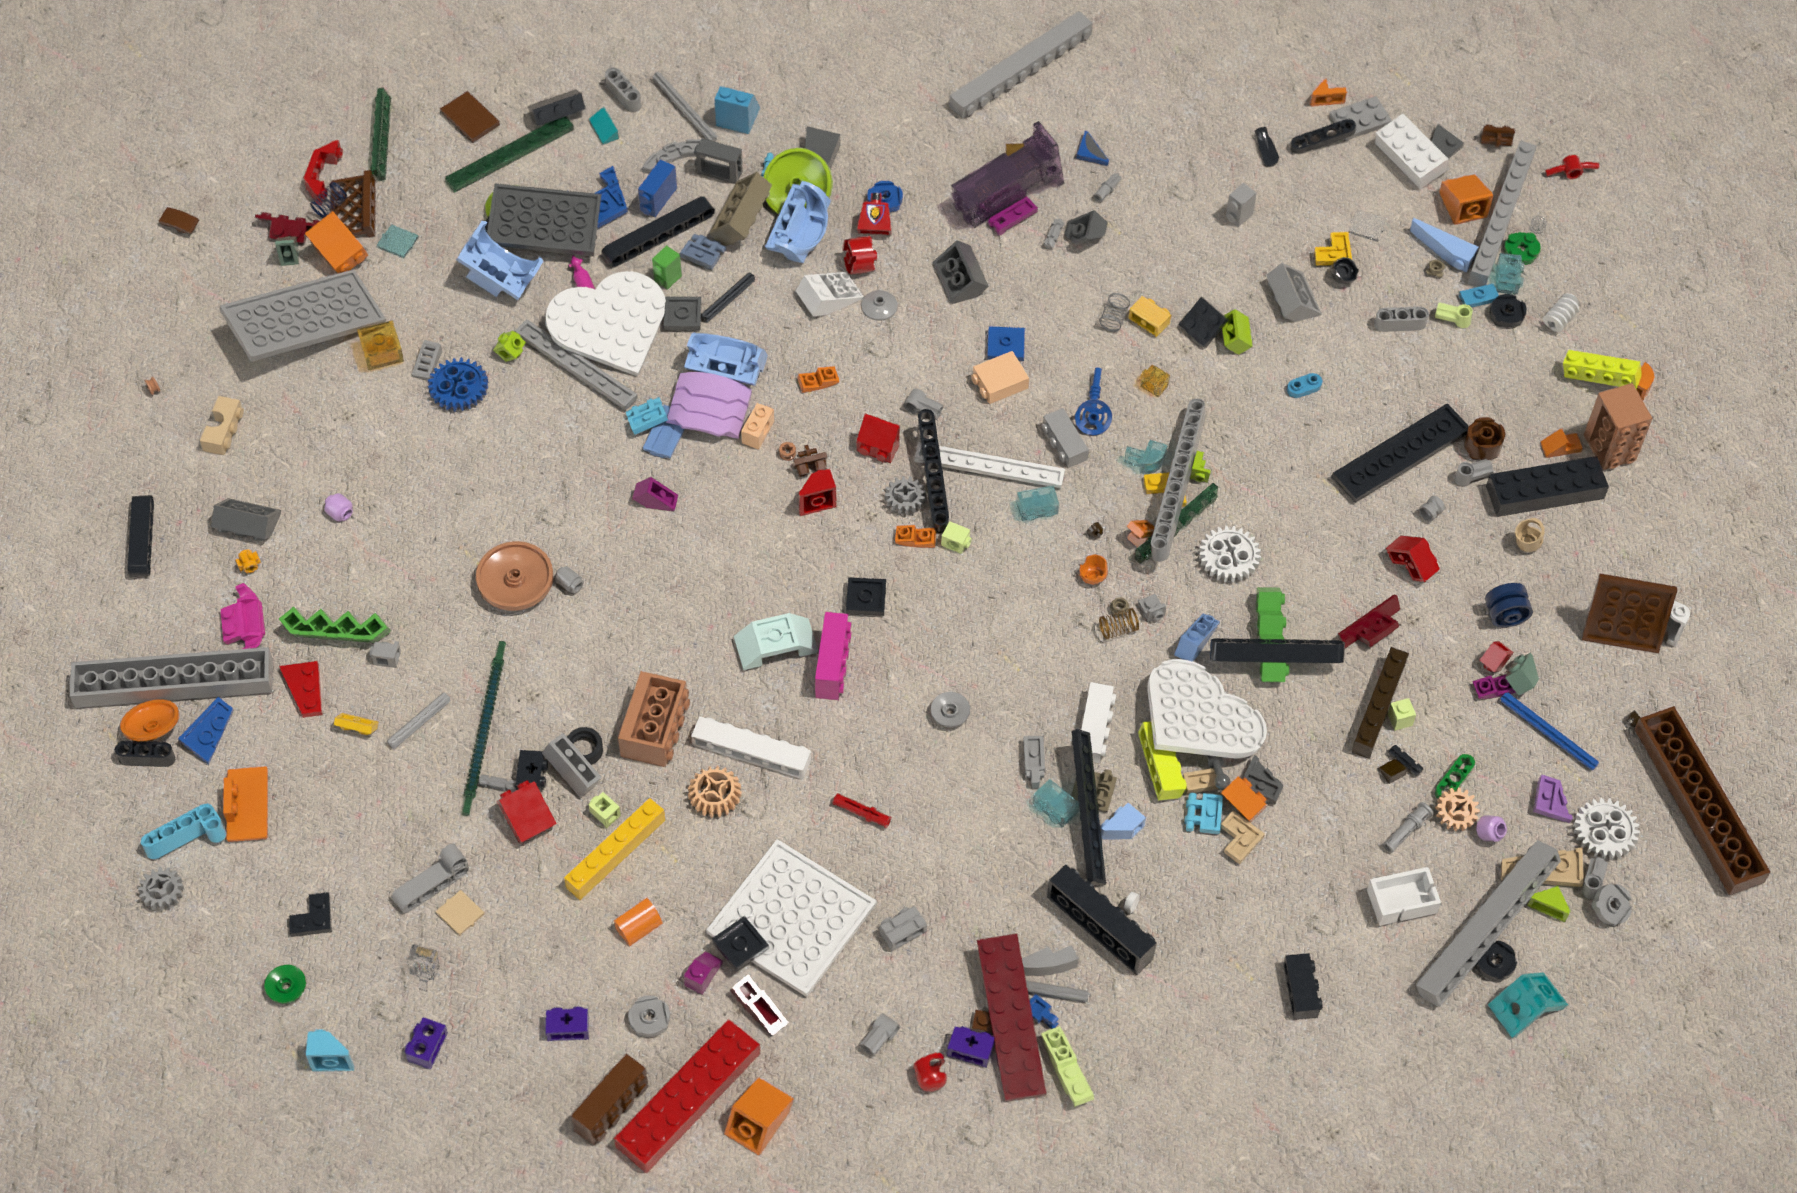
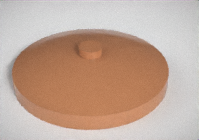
M506 542L492 548L482 557L476 570V582L480 594L489 604L502 610L518 611L530 608L545 598L553 584V568L549 557L539 547L527 542Z

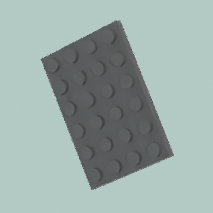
M494 183L487 234L501 247L594 256L601 194Z

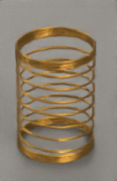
M1133 608L1126 609L1128 634L1130 632V623L1132 631L1139 630V621ZM1122 610L1121 616H1122L1123 623H1124V629H1123V631H1124V634H1125V633H1126V632H1125L1126 623H1125L1124 617H1123V611H1124V610ZM1131 611L1133 612L1136 620V627L1132 620ZM1118 612L1117 617H1118L1119 624H1120V630H1119V632H1120V635H1121V634H1122V633H1121L1122 624H1121V622H1120L1119 612ZM1114 613V616H1113V614H1110L1109 619H1110L1111 626H1112V631H1113L1114 626H1113L1112 619H1111V615H1112L1113 618H1114V621H1115V625H1116V631H1115V633H1116V636H1117V635H1118V634H1117L1118 625H1117V622H1116V619H1115V614L1117 615V613ZM1106 615V618L1104 616L1099 617L1100 629L1106 640L1114 636L1108 624V615Z

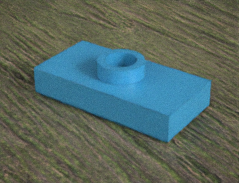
M1494 284L1459 292L1462 303L1469 305L1471 308L1492 303L1499 296Z

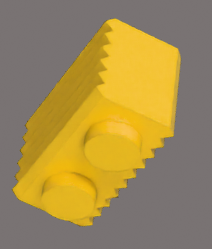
M1141 296L1129 309L1128 318L1146 329V331H1149V333H1152V335H1155V337L1171 322V314L1166 308L1159 307L1152 299H1147L1144 296Z

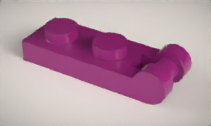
M1025 197L992 216L987 223L990 227H994L995 232L1001 236L1009 228L1037 213L1038 207L1028 197Z

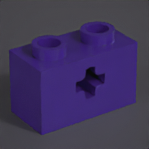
M555 1007L551 1010H546L547 1041L589 1040L588 1008L573 1007L572 1009Z
M955 1026L948 1045L947 1056L987 1068L994 1047L995 1037L985 1032L977 1033L971 1031L968 1027Z

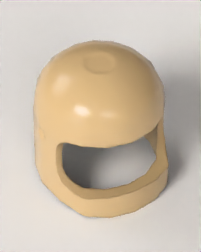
M1536 518L1521 521L1515 529L1517 546L1525 552H1535L1542 546L1545 535V528L1542 522ZM1532 522L1537 524L1541 531L1537 528L1529 527L1528 524Z

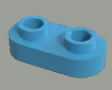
M1310 373L1293 379L1288 383L1287 393L1293 398H1301L1315 393L1322 387V378L1318 374Z

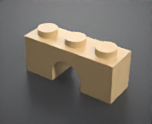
M218 396L212 411L215 421L222 422V424L216 427L206 426L200 443L205 452L225 455L226 450L231 446L233 434L237 432V423L243 417L244 409L241 406L240 400Z

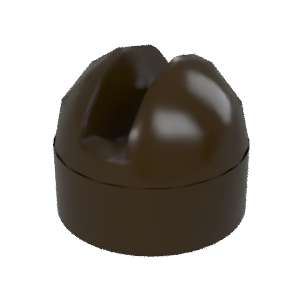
M1096 522L1087 529V532L1092 538H1099L1098 533L1102 535L1103 528L1099 522Z
M1636 710L1627 716V722L1633 721L1629 725L1631 727H1636L1639 718H1641Z

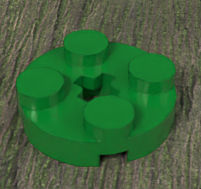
M1511 233L1504 246L1506 257L1515 260L1514 263L1519 265L1533 263L1539 257L1541 251L1540 242L1536 239L1534 233ZM1518 247H1525V251Z

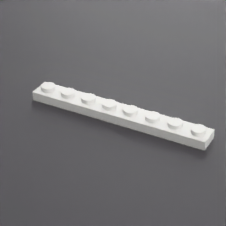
M918 442L915 462L923 463L921 443ZM939 446L942 467L1062 488L1065 473L1063 468ZM933 452L927 453V455H930V456H932V455L935 454V453H933Z

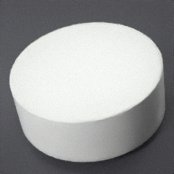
M1135 892L1129 893L1124 903V910L1133 913L1138 905L1140 895Z

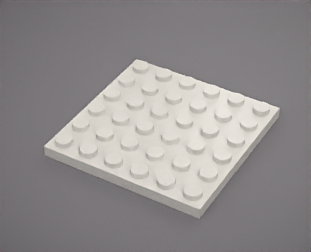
M777 839L706 929V933L711 937H715L745 916L769 944V949L751 962L807 997L877 905V901Z

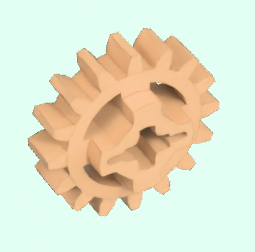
M1459 787L1456 791L1453 788H1450L1448 793L1444 791L1441 795L1442 797H1439L1437 800L1439 804L1435 807L1436 810L1440 811L1436 817H1442L1440 823L1446 822L1447 829L1453 826L1454 831H1457L1459 827L1462 831H1465L1467 826L1469 828L1472 827L1473 822H1476L1478 819L1476 815L1480 812L1479 809L1475 808L1479 803L1473 802L1475 796L1471 795L1469 797L1468 790L1462 793ZM1462 806L1460 810L1453 813L1456 808Z

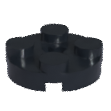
M1513 294L1497 296L1490 306V316L1494 320V324L1498 327L1522 325L1527 313L1525 302L1516 299L1517 296ZM1506 308H1509V311H1513V312L1508 313V312L1505 311V309H1506Z
M1496 940L1475 964V968L1485 978L1499 983L1514 973L1517 961L1513 948L1503 941ZM1498 957L1500 964H1494L1491 958L1495 959Z

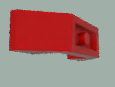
M334 140L313 151L303 177L307 191L313 199L317 197L321 204L323 201L318 198L319 194L323 193L327 198L328 190L325 188L324 181L319 180V172L323 170L324 163L337 165L339 158H342L343 148H341L339 140Z

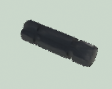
M1397 745L1392 746L1388 753L1393 758L1396 757V760L1404 765L1407 770L1410 769L1413 775L1419 776L1423 771V767L1419 763L1416 764V761L1407 753L1401 752L1402 749Z

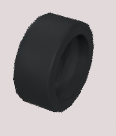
M580 727L568 734L567 738L573 744L585 738L595 742V750L590 754L583 755L591 765L601 758L603 743L597 731L588 727Z

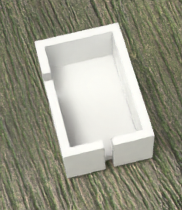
M1428 867L1370 879L1367 892L1379 926L1395 923L1398 918H1400V921L1438 913L1441 901L1436 887H1433L1434 882Z

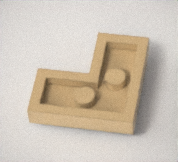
M1232 811L1220 826V828L1234 837L1225 848L1224 853L1238 864L1243 862L1265 836V833L1235 811Z

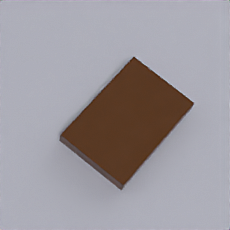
M468 91L440 108V112L472 143L500 125V121Z

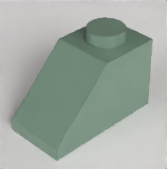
M296 236L277 238L275 245L281 266L299 265V247Z

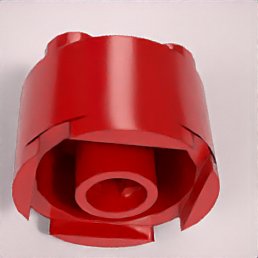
M871 236L850 238L843 241V251H846V257H843L849 274L867 273L875 270L874 261H877V252L872 248Z

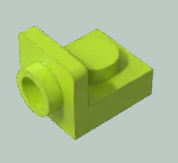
M1197 451L1190 479L1208 483L1211 470L1204 468L1206 460H1203L1204 452Z

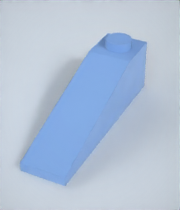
M1413 218L1410 232L1449 265L1467 273L1476 258L1478 246Z

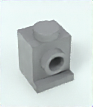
M395 641L394 644L375 642L374 646L370 648V657H372L374 665L397 668L401 654L399 642Z

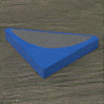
M1085 131L1077 153V159L1108 166L1109 159L1089 132Z

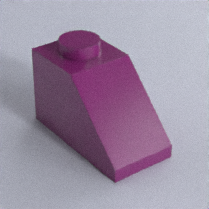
M649 477L636 483L632 499L646 508L675 511L678 494L654 478Z
M706 951L693 960L684 974L685 986L703 995L721 967L723 960Z

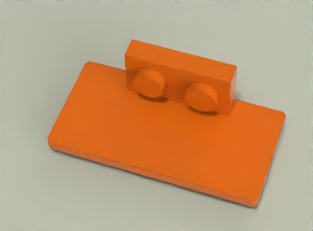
M267 766L229 769L227 771V778H224L223 814L227 822L228 842L268 838Z

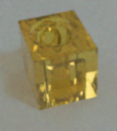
M1151 365L1141 373L1140 387L1159 398L1169 386L1170 375Z

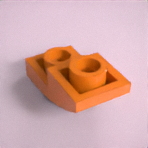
M835 366L817 368L816 372L798 374L797 377L802 393L824 389L840 381Z
M915 525L896 526L895 543L908 547L935 548L936 529H916Z

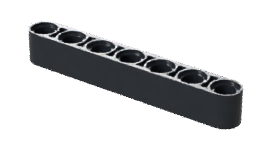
M698 197L607 244L602 249L601 254L611 267H617L708 220L714 215L715 208L706 197Z
M923 409L918 414V429L932 527L936 529V532L943 533L949 523V511L935 415L932 410ZM923 419H929L930 421H929V422H924V421H922V420H923ZM930 435L932 438L927 439L925 436ZM929 452L935 453V454L932 455V456L927 455V453H929ZM931 469H936V470H938V471H937V472H930L929 470H931ZM933 486H939L940 488H939V489H933L932 487H933ZM935 503H942L943 505H942V506H935L934 504H935ZM938 520H944L945 522L942 523V524H940V523H937L936 521H938Z
M1214 638L1210 641V660L1344 662L1345 642L1340 640Z

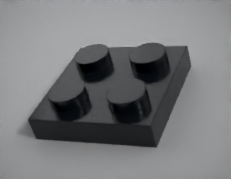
M1201 296L1178 325L1204 348H1207L1229 319Z
M848 577L846 614L884 616L886 579Z
M745 916L712 938V943L736 972L769 949V944Z

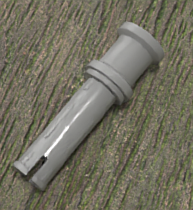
M1420 802L1418 808L1413 813L1407 815L1404 824L1383 843L1384 848L1388 852L1393 853L1415 829L1421 828L1422 823L1428 817L1433 816L1432 809L1426 803Z

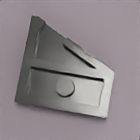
M1438 124L1436 126L1432 143L1449 159L1463 147L1464 142Z
M1254 755L1244 777L1253 785L1251 789L1255 793L1259 791L1267 799L1266 801L1275 805L1284 785Z

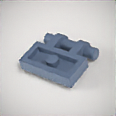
M693 234V241L688 240L680 252V257L712 270L720 259L719 252L725 253L726 247L716 240L713 242L707 239L704 235Z

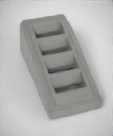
M424 340L412 372L413 377L425 380L431 379L430 373L434 372V368L442 354L441 344ZM420 368L428 370V372L420 371Z

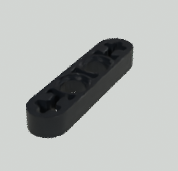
M1344 119L1298 135L1291 140V150L1296 154H1301L1350 137L1356 132V123L1352 119ZM1333 130L1337 134L1331 137L1327 135V132ZM1313 136L1320 138L1318 142H1312L1310 139Z

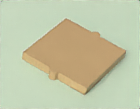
M460 890L452 898L446 899V903L436 911V914L460 936L469 927H473L474 923L485 912Z

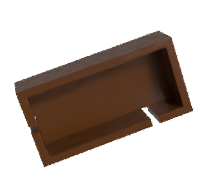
M626 1053L571 1115L574 1132L592 1146L597 1142H601L607 1134V1128L614 1127L619 1122L620 1115L633 1106L635 1098L647 1090L646 1068Z

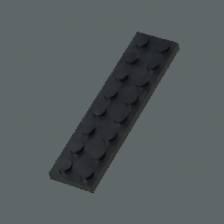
M1447 403L1332 473V478L1356 503L1465 436L1469 425Z

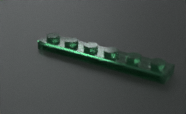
M384 87L377 89V96L375 97V124H373L374 137L372 138L373 151L371 152L372 165L370 166L372 174L379 181L386 180L391 97Z
M1210 484L1181 510L1174 537L1183 526H1188L1191 523L1193 517L1200 515L1209 503L1213 504L1217 500L1218 486L1216 484ZM1152 536L1136 549L1135 560L1140 564L1145 559L1149 560L1152 557Z

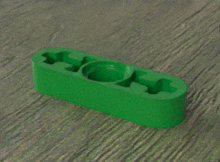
M1462 754L1458 757L1437 785L1435 790L1437 799L1442 797L1441 792L1446 789L1447 785L1450 786L1449 789L1453 788L1454 791L1461 787L1475 766V759L1471 755ZM1465 762H1468L1469 764L1466 765V766L1464 767L1463 771H1462V770H1461L1462 764L1465 763ZM1456 774L1461 780L1454 782L1450 779V775Z

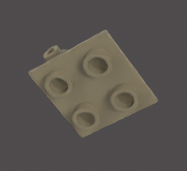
M1105 769L1102 773H1094L1098 810L1108 812L1117 777H1113L1111 770ZM1075 779L1069 803L1079 805L1077 782Z

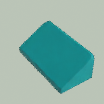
M605 107L589 118L603 145L619 139L618 130Z

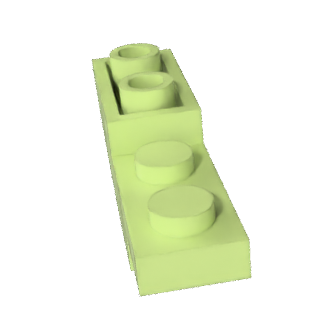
M1059 1026L1041 1033L1055 1072L1066 1095H1069L1074 1106L1094 1100V1094L1077 1063V1057L1061 1027Z

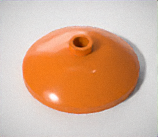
M163 699L150 700L129 710L121 720L120 729L122 734L130 740L139 742L155 740L166 735L174 728L179 720L180 713L176 704Z

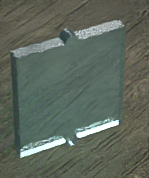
M391 224L386 233L382 234V238L376 246L379 249L405 258L410 249H413V245L419 238V235Z

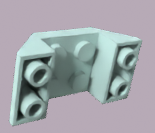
M791 613L753 621L734 635L743 670L762 666V658L798 650L800 657L818 653L809 619Z

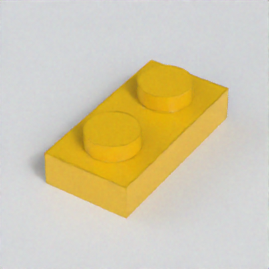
M340 713L334 719V725L339 726L340 729L356 730L362 735L372 734L378 729L379 723L378 721L346 713Z

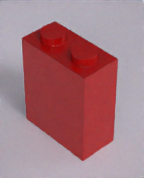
M527 780L517 785L518 790L514 792L508 790L500 794L501 799L497 800L518 843H522L557 824L535 781L529 783Z

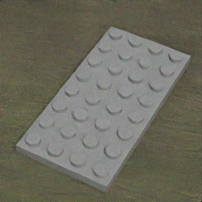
M354 269L220 305L221 314L251 362L386 324L385 316Z

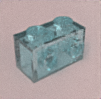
M1500 253L1496 272V290L1498 293L1517 295L1519 288L1523 287L1524 277H1521V274L1524 271V263H1521L1522 255Z

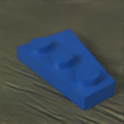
M217 697L178 738V742L209 765L233 714V708Z

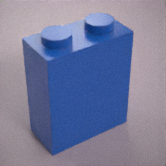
M660 159L638 188L640 211L644 214L656 218L676 191V166Z

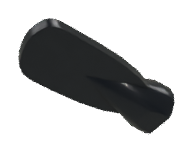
M1257 128L1255 135L1258 138V146L1263 163L1266 167H1272L1278 163L1279 155L1273 141L1268 136L1267 128Z

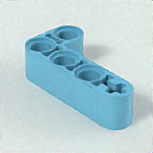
M202 804L145 834L141 838V845L149 859H157L205 833L209 840L214 843L224 840L227 833L211 804Z

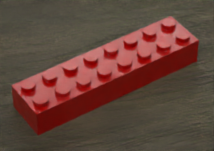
M728 1019L614 1137L615 1147L647 1174L761 1054L760 1044Z

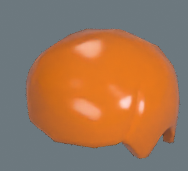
M1097 554L1087 556L1085 563L1080 565L1081 579L1085 583L1092 585L1104 581L1108 576L1106 559Z

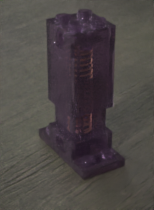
M1039 121L1033 124V135L1023 141V148L1009 156L1004 152L951 185V196L955 201L953 203L955 209L963 213L965 222L967 224L970 223L973 228L978 227L992 216L1028 196L1027 190L1041 181L1045 185L1049 182H1055L1058 187L1065 184L1058 144Z

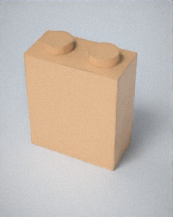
M1013 351L973 366L972 381L975 385H978L982 398H986L989 404L1029 388V377Z

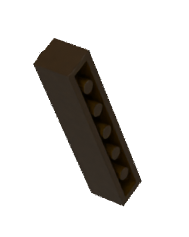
M1390 647L1351 753L1370 759L1409 656L1408 652Z

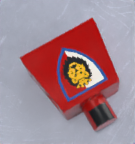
M871 193V202H863L857 227L858 234L892 235L888 203L881 202V193Z

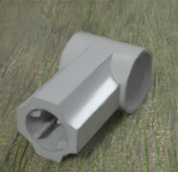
M913 389L903 404L905 409L911 413L930 409L935 415V420L939 418L943 410V404L927 398L925 393L919 389Z
M1487 459L1471 464L1463 462L1458 466L1454 480L1459 486H1468L1471 481L1492 474L1494 472L1493 465Z
M1596 857L1590 859L1582 887V894L1587 899L1594 900L1596 892L1603 885L1608 863L1603 858Z
M882 1013L874 1022L872 1030L860 1043V1047L867 1054L875 1056L887 1040L893 1039L900 1025Z

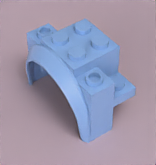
M481 221L468 238L456 260L470 269L466 278L495 297L503 290L518 300L528 283L537 273L543 260L541 257L532 261L526 260L508 252L489 237L485 231L487 222Z

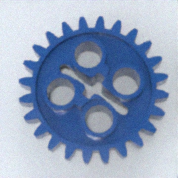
M461 357L456 362V359L453 358L451 363L446 360V365L439 363L440 369L434 368V373H430L431 379L428 380L430 396L434 398L435 404L439 402L440 407L446 405V410L453 407L454 411H456L460 407L464 411V406L471 409L470 404L473 403L477 406V400L483 401L482 395H487L488 377L486 376V371L482 370V366H477L476 361L471 364L470 359L463 362Z

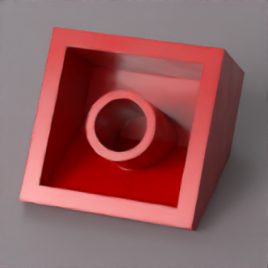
M865 413L856 441V451L862 455L877 458L879 461L891 463L899 448L900 425Z
M830 469L811 473L800 490V516L837 507L836 484Z

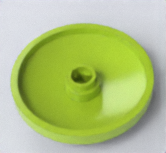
M792 148L779 153L768 164L763 176L772 184L769 190L770 195L766 201L778 214H780L793 184L800 186L802 181L811 183L819 187L828 198H830L832 193L833 179L828 164L821 156L804 148Z

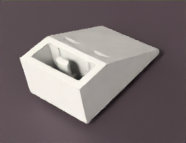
M847 272L804 275L796 289V292L812 316L831 314L864 298Z

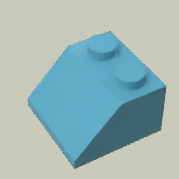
M318 1029L314 1032H308L306 1057L312 1072L354 1071V1064L349 1051L329 1031Z

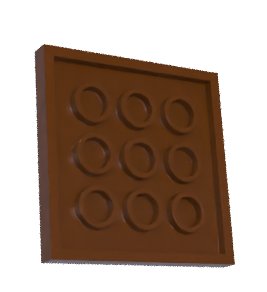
M1599 573L1583 629L1582 640L1659 653L1676 598L1677 587Z

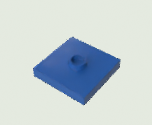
M989 326L987 360L1013 351L1018 361H1024L1025 328Z

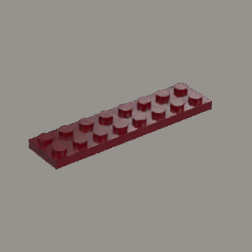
M1018 934L977 940V947L993 1037H995L994 1042L1005 1102L1045 1096L1047 1093Z

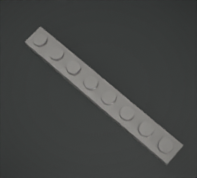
M526 319L515 330L526 343L624 410L637 399L635 392L579 354L560 347L551 338V335Z

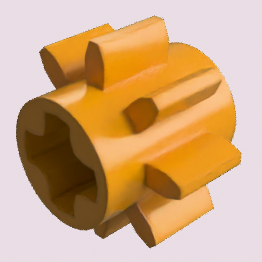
M250 549L241 551L238 554L239 558L235 559L239 570H244L245 573L256 571L258 564L261 563L257 552L252 553Z

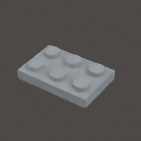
M1377 96L1330 111L1329 115L1333 123L1344 119L1355 121L1356 132L1354 135L1345 138V141L1379 130L1392 121Z

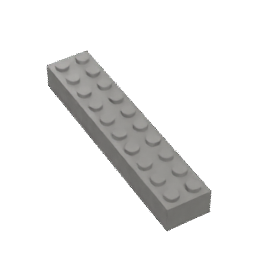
M269 647L71 662L70 698L74 707L80 708L143 703L158 699L169 701L272 693L273 658Z

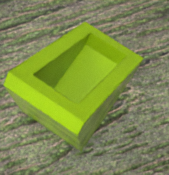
M1559 886L1534 893L1527 905L1563 922H1566L1571 911Z

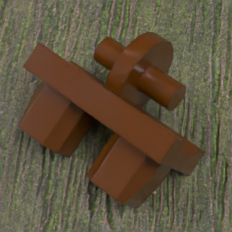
M1486 124L1483 126L1481 143L1493 144L1496 148H1499L1500 145L1512 146L1515 128H1510V126L1494 127L1493 125Z
M808 444L804 445V451L798 452L799 458L793 460V469L797 470L800 477L810 474L808 468L810 465H814L816 471L826 470V452L816 454V448L809 449Z

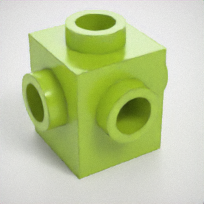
M504 332L498 337V343L493 351L507 362L516 359L523 352L522 348L526 342L517 332Z

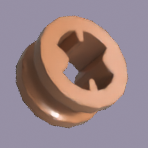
M153 376L150 380H144L151 395L155 391L160 392V388Z
M791 442L782 443L779 447L780 457L785 461L794 459L796 456L795 445Z

